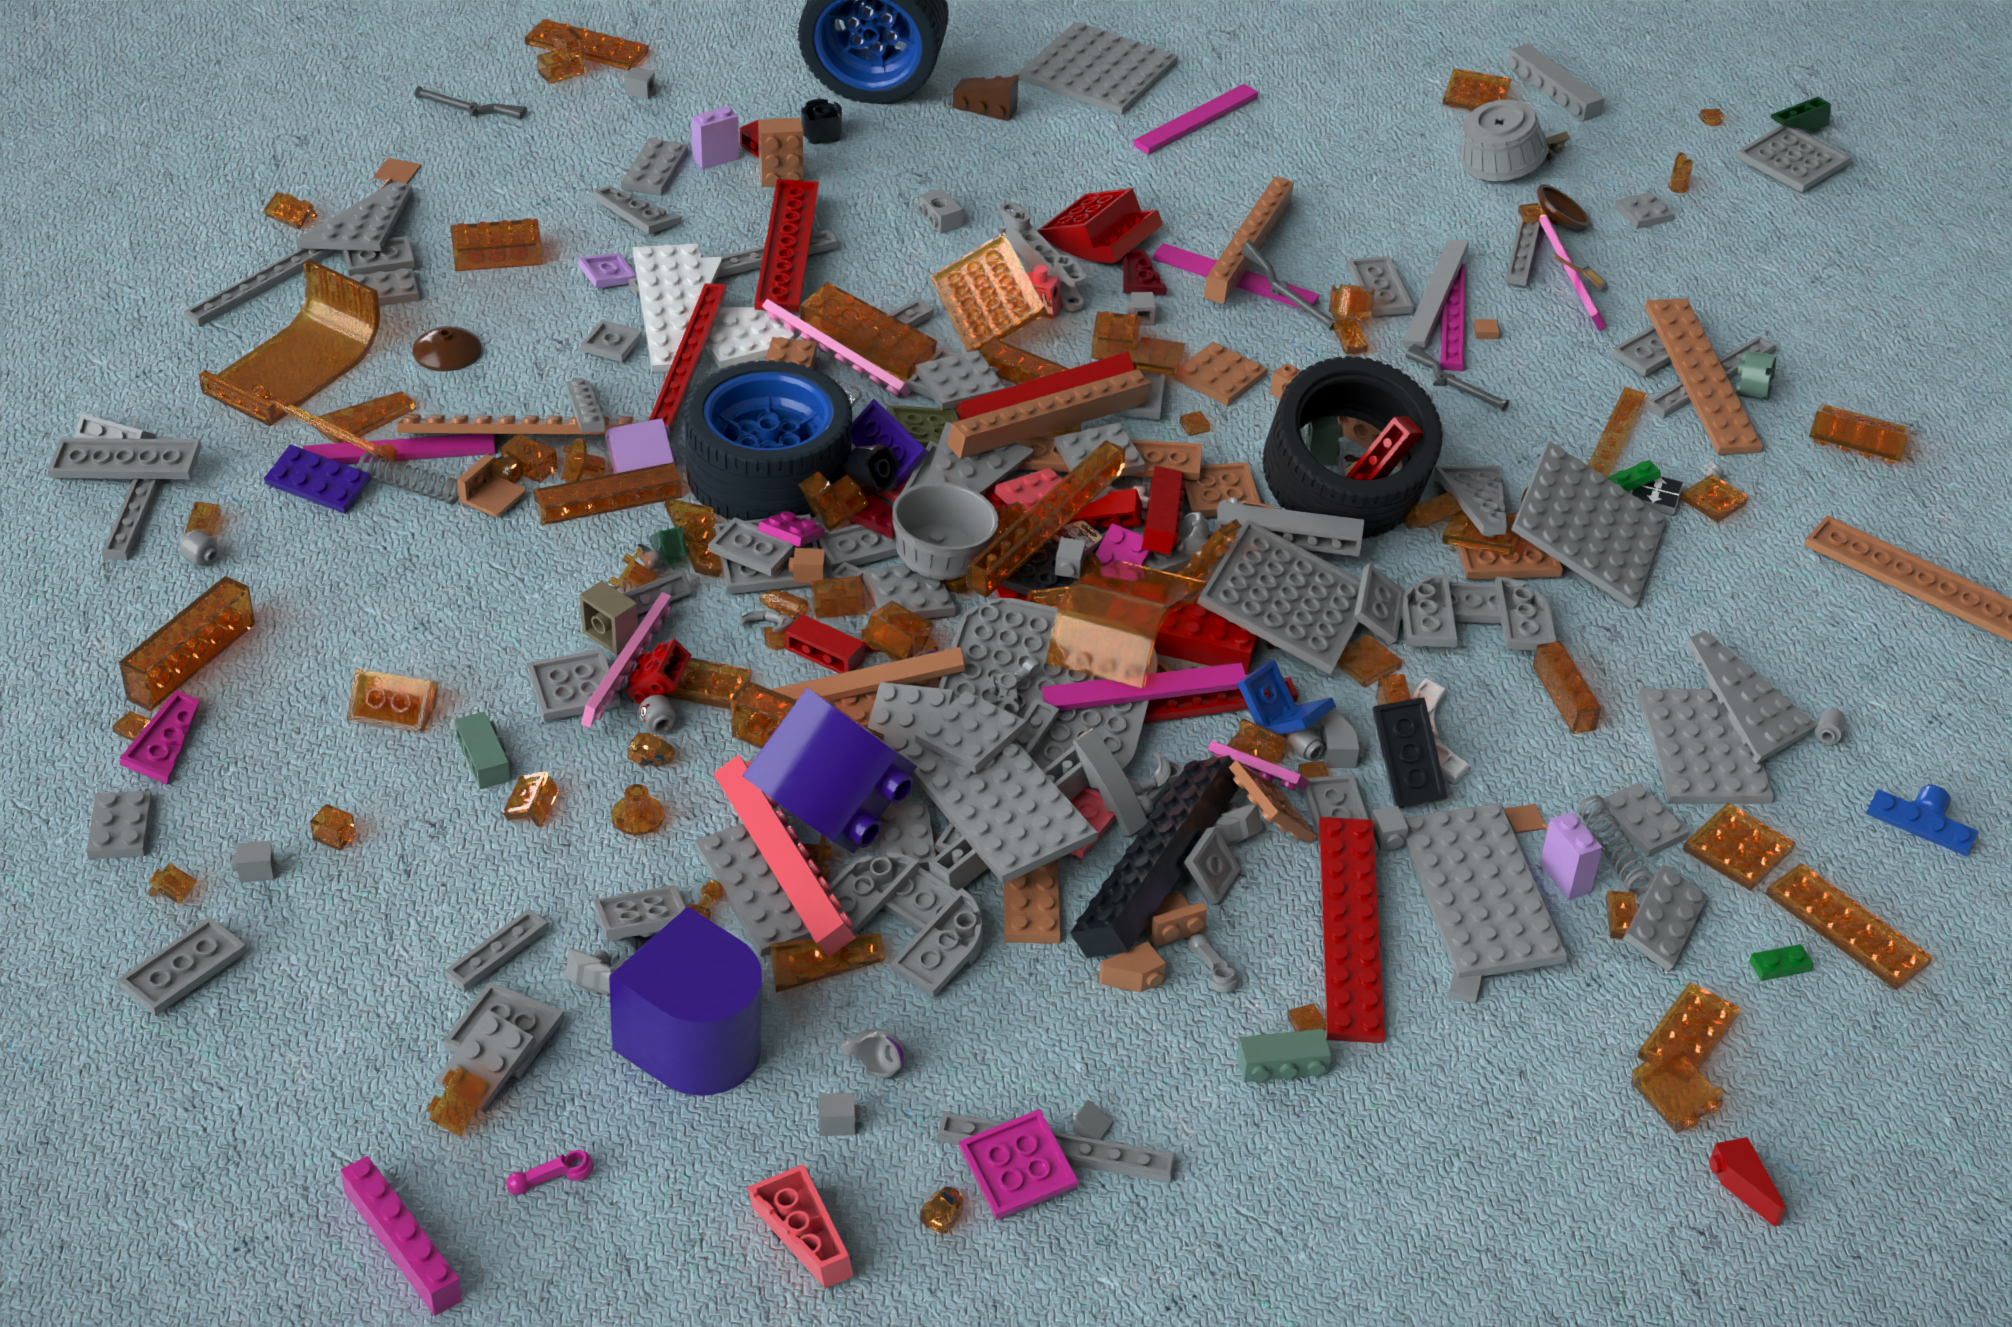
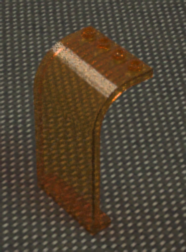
M308 259L303 263L306 281L305 298L296 318L286 328L217 375L206 370L198 374L201 392L269 427L350 371L367 355L374 343L380 323L378 290Z
M1115 560L1074 581L1069 586L1055 616L1046 663L1143 688L1146 683L1153 645L1163 621L1168 615L1186 604L1201 606L1197 601L1208 582Z

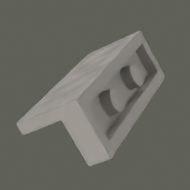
M82 413L80 414L74 435L80 438L145 439L146 437L155 439V434Z

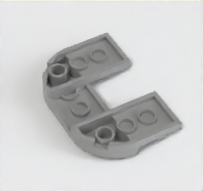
M1433 575L1420 579L1417 586H1410L1405 592L1401 609V620H1403L1406 645L1456 647L1457 634L1455 622L1501 623L1506 649L1556 650L1557 641L1548 602L1538 591L1533 593L1521 581L1496 576L1495 584L1449 582L1448 575Z
M887 853L888 856L872 858V855L853 862L829 884L832 888L828 892L829 895L834 894L843 907L839 911L841 913L845 911L854 925L850 928L854 935L881 908L919 931L912 941L890 963L891 970L932 997H935L966 963L971 965L975 961L981 950L984 935L977 903L963 888L957 891L922 869L917 859L904 854Z

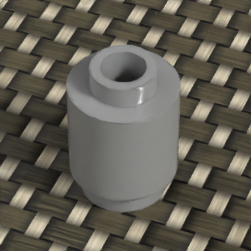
M1835 708L1824 711L1815 730L1818 740L1825 744L1837 743L1842 736L1846 724L1844 714Z
M1308 727L1287 733V744L1304 759L1315 761L1323 754L1325 746L1322 744V739Z

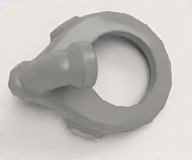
M641 543L636 545V554L645 563L644 567H638L636 570V574L639 577H644L653 569L661 568L665 564L661 561L658 552L651 550Z

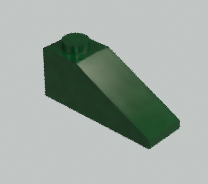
M1815 97L1771 114V119L1786 127L1818 131L1829 126L1831 104L1820 97Z

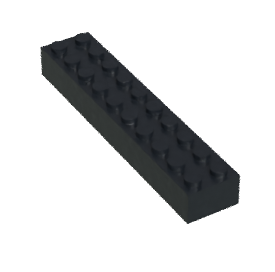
M1230 755L1222 757L1213 756L1202 761L1193 760L1184 766L1181 775L1172 783V787L1167 795L1161 799L1160 805L1149 816L1146 825L1138 832V836L1132 845L1126 849L1125 855L1114 866V870L1109 878L1102 883V888L1090 900L1088 908L1077 919L1076 925L1071 930L1072 937L1086 958L1129 952L1185 869L1186 865L1184 862L1207 828L1214 826L1240 786L1233 780L1235 775L1229 768L1234 763Z

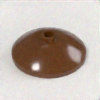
M1545 184L1539 186L1537 198L1542 210L1552 224H1559L1572 229H1585L1590 224L1588 215L1573 199L1552 186Z
M455 326L437 327L426 331L416 339L412 349L413 357L418 364L427 369L455 371L473 364L479 358L481 342L475 334L464 328Z

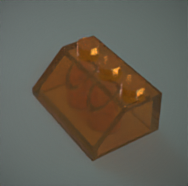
M355 668L346 720L423 732L435 709L439 682Z

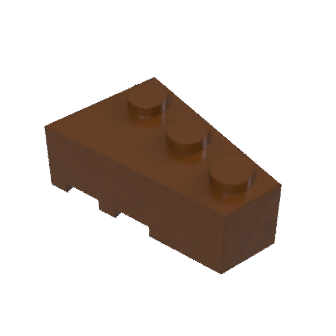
M1019 75L1003 78L1002 76H996L985 79V77L961 79L953 90L952 108L1009 121L1017 110Z

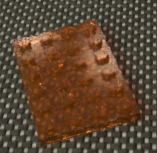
M1005 232L930 275L931 281L967 352L976 350L982 352L994 343L1001 341L1006 336L1048 313Z

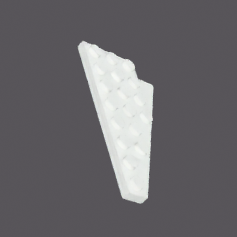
M698 244L633 247V258L652 372L669 371L704 284H713L721 268V257L701 258Z
M721 307L705 348L720 369L766 357L772 337L802 340L801 334L797 331L791 333L783 327L784 323L781 321L775 323L766 316L768 313L766 311L755 310L754 307ZM817 307L800 308L799 312L791 313L834 340L851 336L854 332L882 318L876 308Z

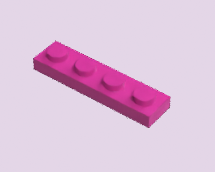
M1211 740L1207 750L1215 756L1230 755L1233 762L1239 761L1251 770L1258 772L1259 775L1270 782H1273L1274 779L1281 781L1280 785L1291 791H1295L1296 788L1305 791L1309 784V781L1301 774Z

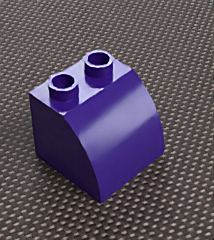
M807 687L742 776L829 840L855 853L859 846L865 848L877 838L882 828V822L879 818L890 803L897 804L910 793L914 784V778L911 775L917 766L848 714Z

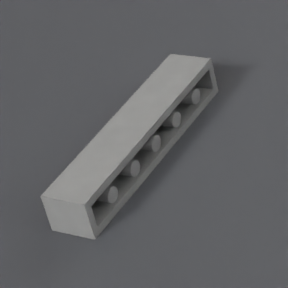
M1529 43L1510 49L1507 66L1582 121L1601 116L1605 98Z
M1227 502L1219 503L1215 532L1216 539L1234 541L1243 524L1248 519L1304 550L1360 556L1364 526L1363 519Z

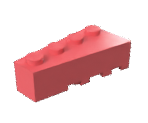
M804 1164L747 1187L754 1211L824 1288L853 1277L849 1255Z

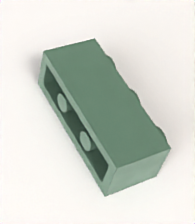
M485 711L454 719L456 738L479 789L509 782V770L513 769V763L510 755H505L504 753L505 746L502 738H497L496 736L497 729L494 721H489Z
M1324 1029L1239 1037L1237 1059L1243 1081L1260 1082L1272 1079H1290L1293 1077L1328 1074L1331 1053Z

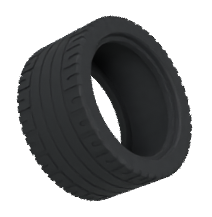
M1345 356L1344 358L1334 357V359H1325L1324 362L1319 361L1315 365L1308 366L1306 370H1302L1292 379L1282 394L1263 449V472L1269 490L1273 492L1272 495L1275 500H1278V504L1282 508L1284 507L1285 510L1363 519L1362 539L1369 538L1370 536L1375 537L1380 533L1384 534L1389 529L1393 530L1397 525L1402 524L1419 503L1442 447L1443 431L1441 430V421H1439L1440 417L1438 412H1436L1437 409L1434 403H1431V398L1429 395H1426V391L1422 387L1420 388L1415 380H1411L1409 375L1403 374L1398 368H1392V365L1383 364L1379 360L1373 361L1371 358L1363 359L1355 356V358H1352V356ZM1345 416L1369 423L1382 432L1394 417L1408 416L1424 433L1402 458V469L1381 479L1356 480L1336 474L1320 464L1306 447L1300 429L1320 418Z

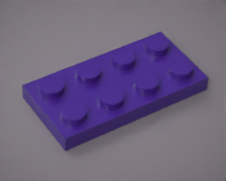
M874 398L852 423V443L856 447L883 445L893 449L899 463V469L895 473V477H898L896 487H899L929 453Z
M291 444L264 477L266 485L346 514L371 480L370 474Z

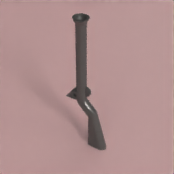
M418 86L415 91L416 98L423 97L469 111L470 116L498 112L521 119L527 112V107L496 103L479 106L476 102L469 103L425 90L421 86Z
M1248 239L1244 244L1241 254L1265 270L1269 284L1272 287L1270 294L1277 295L1281 293L1325 324L1329 330H1332L1337 320L1330 318L1287 287L1286 281L1279 282L1273 266Z
M1415 344L1407 350L1406 357L1432 368L1437 378L1433 382V386L1449 384L1499 407L1502 412L1507 409L1509 400H1503L1455 378L1454 374L1444 373L1440 363Z

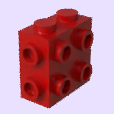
M675 638L667 643L661 642L653 651L649 653L644 652L636 660L637 666L628 676L627 680L629 682L624 692L639 706L649 696L666 695L676 689L692 654Z

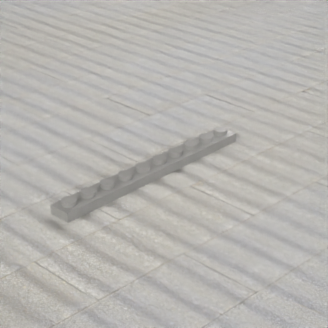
M829 230L814 233L811 235L808 256L838 248V241ZM765 246L721 256V268L716 279L760 268ZM637 278L629 279V288L636 298H640Z

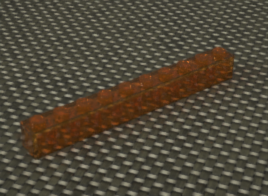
M1107 440L1100 444L967 565L966 588L986 598L992 594L1124 471L1126 449Z

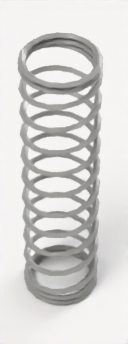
M369 452L364 453L359 460L358 469L362 470L365 458L368 455L370 456L367 473L371 477L376 471L377 478L371 477L373 481L386 482L389 486L395 485L396 488L403 487L404 490H412L416 494L420 492L422 496L428 495L432 499L445 500L448 504L453 503L459 495L457 479L451 477L445 483L444 475H441L438 480L435 472L429 476L428 471L424 470L420 475L419 467L415 468L413 472L411 465H407L404 468L402 462L398 463L395 467L394 460H390L387 464L386 457L381 458L379 461L376 454L373 456ZM374 457H376V458H377V462H376V466H375V468H374V470H373V467H374ZM384 459V469L380 476H378L380 463ZM393 462L392 472L387 479L389 464ZM401 464V473L395 481L396 470ZM410 467L408 479L404 483L405 471ZM418 470L417 480L412 486L414 472ZM385 472V481H381L379 478ZM424 472H426V481L420 489L421 478ZM392 475H393V482H394V483L391 484V483L388 482V480H389V479L392 477ZM435 475L434 484L429 491L431 477ZM441 477H443V485L437 494L438 483ZM401 478L402 486H397L396 483ZM410 479V488L407 489L405 488V485L408 483ZM454 481H455V482H456L455 493H454L452 499L449 501V500H448V497H449V495L451 494V492H452V490H453ZM418 483L419 491H414L413 488ZM427 484V493L424 494L421 491ZM435 487L436 496H431L430 493ZM444 488V498L440 499L438 496Z
M1592 795L1583 799L1578 805L1577 812L1602 847L1607 846L1606 850L1602 848V851L1605 853L1606 858L1610 860L1611 866L1615 868V872L1619 875L1620 880L1624 882L1625 888L1631 894L1646 891L1654 876L1649 872L1648 867L1643 866L1644 861L1638 859L1639 853L1633 851L1634 845L1628 844L1629 838L1624 836V830L1619 829L1620 825L1614 821V815L1609 814L1610 809L1605 807L1604 799L1599 795ZM1593 799H1599V800H1594V801L1590 802V803L1584 808L1583 812H1582V813L1580 812L1582 806H1583L1585 803H1587L1588 801L1593 800ZM1598 801L1601 802L1600 806L1596 810H1594L1591 813L1584 814L1585 810L1591 804ZM1603 809L1608 811L1607 814L1602 815L1595 822H1589L1590 817L1597 815ZM1608 816L1612 817V821L1604 824L1600 829H1593L1595 824L1602 822ZM1613 823L1617 824V829L1611 830L1604 837L1598 836L1600 831L1607 829ZM1617 831L1622 832L1620 837L1615 838L1609 844H1603L1605 838L1614 835ZM1622 838L1627 840L1626 844L1619 846L1614 851H1608L1609 846L1616 844ZM1626 846H1631L1630 852L1623 854L1619 859H1612L1615 853L1623 850ZM1631 853L1636 854V859L1627 862L1624 866H1617L1620 860L1627 858ZM1636 861H1641L1640 867L1633 869L1629 874H1622L1624 868L1631 866ZM1641 868L1646 869V871L1638 872ZM1647 875L1650 876V881L1644 887L1639 889L1629 888L1631 883L1639 882Z

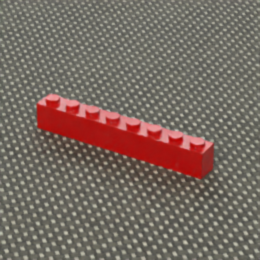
M1128 351L965 400L955 407L960 420H964L1135 369Z

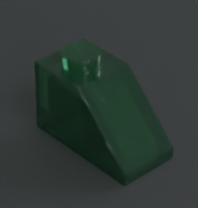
M682 526L658 531L649 536L654 551L660 554L661 562L668 561V565L683 562L682 557L689 555Z

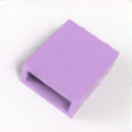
M729 106L720 107L710 112H702L691 117L693 160L701 169L739 159L738 116Z
M663 418L608 428L605 438L616 480L672 469L674 461H676V453L674 447L670 448L668 441L671 438L668 425H664Z
M1572 811L1550 819L1539 864L1567 899L1570 900L1591 893L1603 847Z

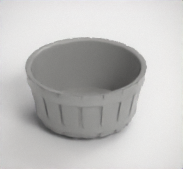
M1515 100L1489 102L1474 109L1464 121L1462 144L1460 147V163L1464 170L1475 178L1486 181H1506L1519 178L1538 168L1548 154L1546 136L1538 122V117L1534 110L1523 102Z
M928 482L912 486L908 490L903 491L893 504L892 519L896 536V549L900 559L909 569L928 578L953 580L973 573L983 562L987 548L993 540L998 526L997 512L989 500H986L983 495L968 487L954 483Z

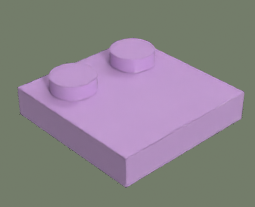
M620 253L579 257L580 268L595 288L629 284V279L637 278Z

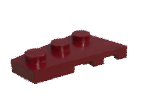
M1132 249L1122 257L1123 293L1153 292V295H1166L1167 287L1161 283L1158 272L1155 273L1153 264L1145 250Z

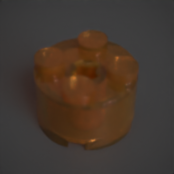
M1333 284L1331 285L1328 312L1332 313L1335 319H1346V316H1353L1357 321H1368V317H1371L1373 313L1375 289L1370 288V291H1365V286L1340 284V287L1336 288V285Z

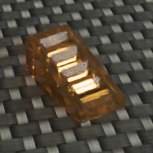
M195 501L185 533L199 529L205 530L204 533L212 537L221 516L219 504Z

